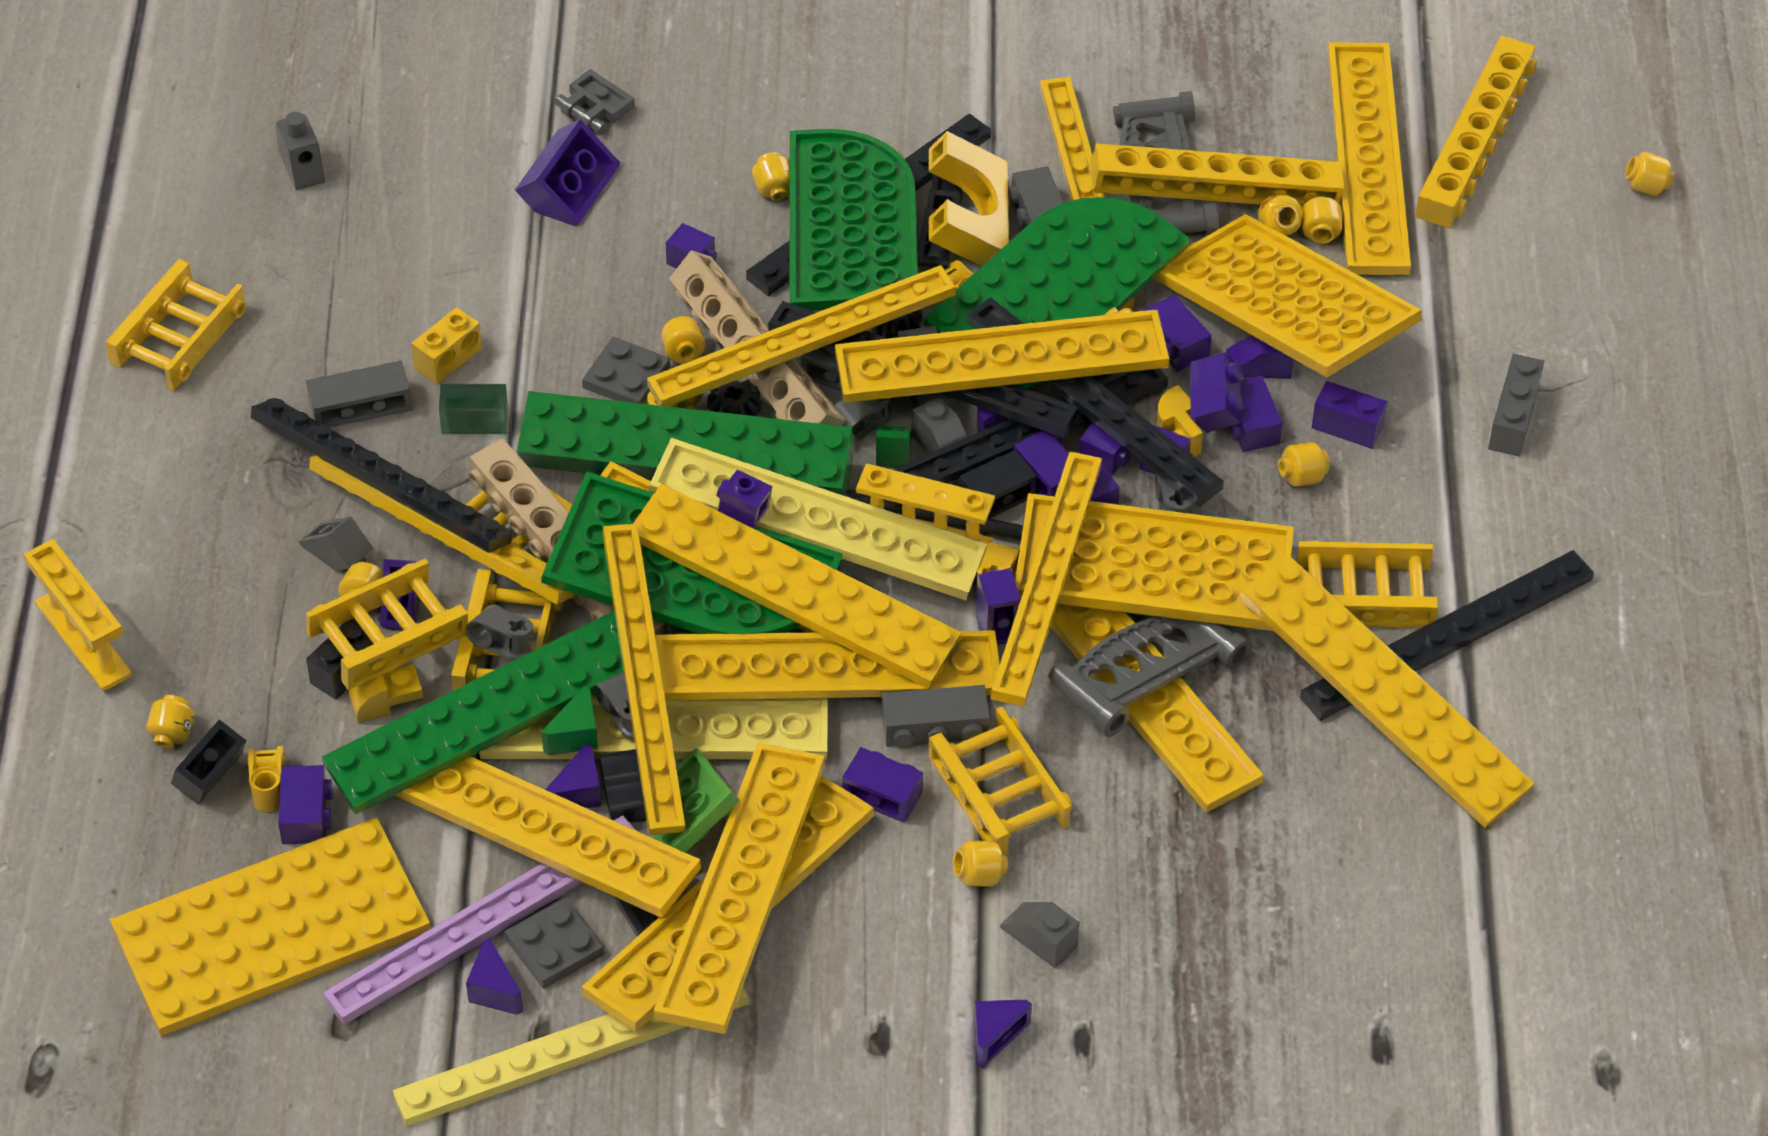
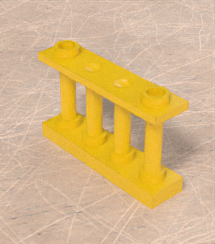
M178 259L106 340L105 344L109 363L121 368L128 358L136 357L165 370L168 389L174 392L181 382L189 378L193 368L231 324L245 312L246 301L243 286L236 284L227 296L193 282L190 263ZM191 294L216 305L217 308L207 317L177 303L184 295ZM171 314L199 328L189 338L161 326L159 323L165 316ZM152 335L181 349L170 359L140 345L147 337Z
M866 463L857 484L856 492L869 495L870 505L884 509V500L902 504V516L985 544L987 542L993 543V538L979 535L980 524L985 525L995 500L994 495ZM916 508L934 512V523L916 519ZM948 516L966 520V531L948 527Z
M51 539L24 553L25 563L48 592V594L34 600L35 605L102 692L132 677V671L110 644L112 640L124 635L121 624L56 541Z
M1299 541L1296 562L1302 568H1308V573L1322 586V568H1342L1343 595L1333 596L1366 627L1422 628L1436 621L1438 611L1437 597H1425L1423 570H1430L1433 544ZM1355 569H1375L1377 596L1357 595ZM1389 569L1409 570L1411 596H1391Z
M426 558L416 563L407 564L392 574L326 604L317 605L311 611L306 612V632L308 637L312 638L325 632L343 656V659H341V681L348 690L467 635L468 613L460 604L451 609H445L427 586L429 584V562ZM414 591L433 617L421 623H415L397 598ZM385 605L404 631L391 637H385L367 612ZM355 618L374 645L361 651H355L338 628V625Z
M478 568L467 610L468 623L490 604H495L496 601L544 606L541 620L527 618L533 624V632L538 633L535 646H531L532 652L550 642L556 612H562L564 601L555 604L548 602L544 597L533 591L498 588L497 584H493L491 570ZM467 635L461 637L451 674L453 691L494 671V669L478 668V664H476L477 657L482 658L483 654L500 655L477 647L469 640Z
M1002 706L996 708L995 728L956 745L948 743L942 732L929 737L930 761L983 841L996 842L1003 854H1008L1011 833L1054 815L1063 829L1069 827L1070 811L1073 809L1069 796L1066 792H1061L1022 736L1017 720L1013 716L1009 717ZM1000 740H1003L1011 752L972 770L965 768L960 761L961 757ZM1017 765H1020L1028 777L990 795L987 793L982 794L977 786L978 782ZM1034 790H1037L1045 802L1006 821L1003 818L999 819L994 812L995 807Z

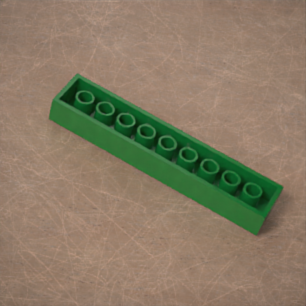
M528 391L516 451L528 467L586 473L588 471L601 475L610 461L650 481V477L652 474H655L670 439L674 438L847 497L856 444L852 427Z

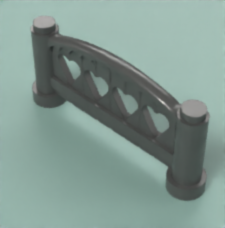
M1192 91L1179 92L1178 97L1119 103L1118 106H1113L1114 124L1122 126L1120 145L1190 150L1185 123L1195 122V106ZM1146 127L1161 132V134L1148 142H1142L1139 140L1141 133L1137 129ZM1129 195L1133 203L1157 213L1183 234L1205 231L1206 235H1210L1219 229L1216 202L1202 204L1201 200L1172 198L1175 201L1166 207L1155 209L1152 207L1154 200L1151 196Z
M1156 616L1132 624L1110 635L1087 652L1073 667L1068 664L1064 665L1062 662L1057 663L1050 670L1048 678L1054 687L1095 720V726L1105 736L1111 737L1120 732L1129 720L1130 711L1126 706L1217 656L1218 660L1229 669L1236 668L1247 658L1252 644L1240 633L1233 634L1222 624ZM1173 629H1181L1186 633L1189 645L1166 639L1162 635L1171 634ZM1149 642H1157L1161 645L1165 658L1141 652L1138 648L1147 647ZM1132 655L1137 659L1140 671L1118 666L1114 661H1122L1124 656ZM1103 668L1109 669L1113 673L1116 685L1092 679L1089 675L1098 674V670Z

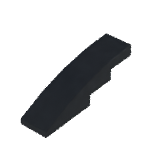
M933 174L927 207L924 211L917 252L918 265L927 267L941 265L947 269L951 251L929 241V217L946 200L960 206L963 190Z

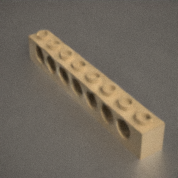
M691 250L670 276L669 280L677 289L675 291L677 296L690 304L693 308L692 314L699 321L707 325L710 329L708 331L709 335L715 341L721 343L724 348L769 331L765 321L712 257ZM795 358L744 377L758 387L760 398L767 404L772 405L777 411L775 414L777 419L842 426L846 421Z
M501 437L470 456L469 479L477 489H482L488 495L489 502L495 511L502 512L508 518L509 525L514 533L518 536L522 535L528 541L529 548L534 556L538 559L543 558L547 563L568 516V512ZM499 479H506V480H508V481H506V482H500V481H498V480H499ZM519 502H526V503H529V504H527V505H520V504H518V503H519ZM539 525H546V526H549V527H548V528H539L538 526H539ZM581 595L572 597L577 605H583L587 609L592 621L614 611V606ZM652 619L655 635H665L666 623Z

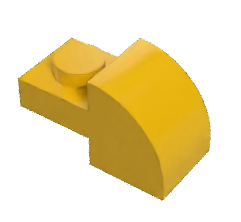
M1179 385L1167 390L1159 400L1156 426L1190 438L1189 453H1192L1193 457L1201 454L1203 432L1191 420V399Z
M414 663L395 668L348 690L357 723L391 715L390 706L423 698L422 687Z

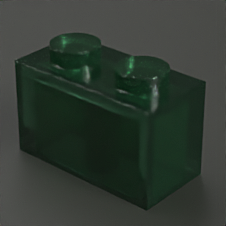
M440 384L439 417L441 434H507L508 400L506 384Z

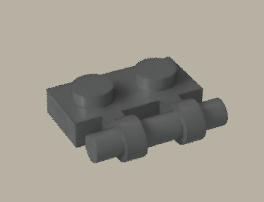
M591 69L569 85L571 94L569 98L560 94L554 102L561 108L563 114L569 118L581 119L591 131L594 130L599 134H603L607 128V124L601 121L604 117L614 123L635 107L634 97ZM586 104L592 109L587 112L581 106Z

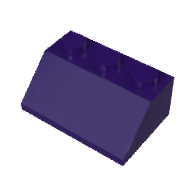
M579 119L557 130L515 191L534 212L576 226L580 223L621 162Z

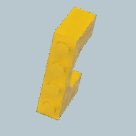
M946 131L929 148V172L964 190L975 203L979 214L946 200L929 217V241L983 266L1009 243L1008 163L1002 158Z

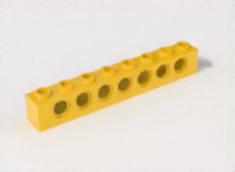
M1500 36L1418 196L1416 218L1451 229L1456 217L1461 218L1463 216L1467 203L1465 199L1466 197L1471 198L1477 185V180L1475 179L1477 176L1482 177L1486 169V157L1493 156L1498 142L1496 138L1497 136H1503L1508 122L1506 118L1507 116H1513L1518 103L1516 98L1517 96L1522 97L1526 90L1527 76L1532 77L1534 75L1538 62L1537 59H1533L1536 46Z
M1096 143L1090 164L1093 192L1259 205L1272 195L1282 194L1295 198L1303 207L1307 201L1319 196L1329 197L1340 204L1345 189L1341 163L1338 161Z

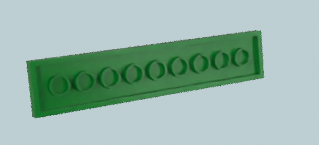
M612 611L322 756L323 765L355 815L560 712L584 686L589 688L591 695H593L598 690V687L595 688L596 684L624 672L615 612Z

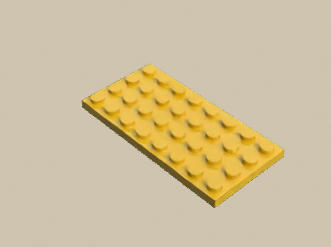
M1246 214L1187 247L1154 278V280L1326 378L1422 321V310Z
M1028 493L1015 578L1021 598L1054 496ZM1090 501L1058 604L1274 631L1238 597L1240 591L1281 558L1287 554L1291 557L1294 527Z
M377 817L110 919L111 927L160 1037L410 940L431 929L430 922Z

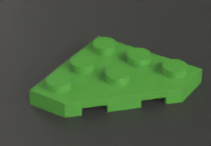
M697 748L676 767L685 820V831L654 835L653 838L685 853L696 842L701 841L708 831L721 818L727 816L732 811L734 805L740 801L708 759Z

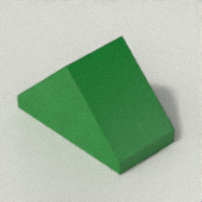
M880 425L876 431V466L898 468L909 463L912 427Z
M586 686L541 731L544 753L555 755L577 752L586 743L591 745L592 749H598L591 692Z

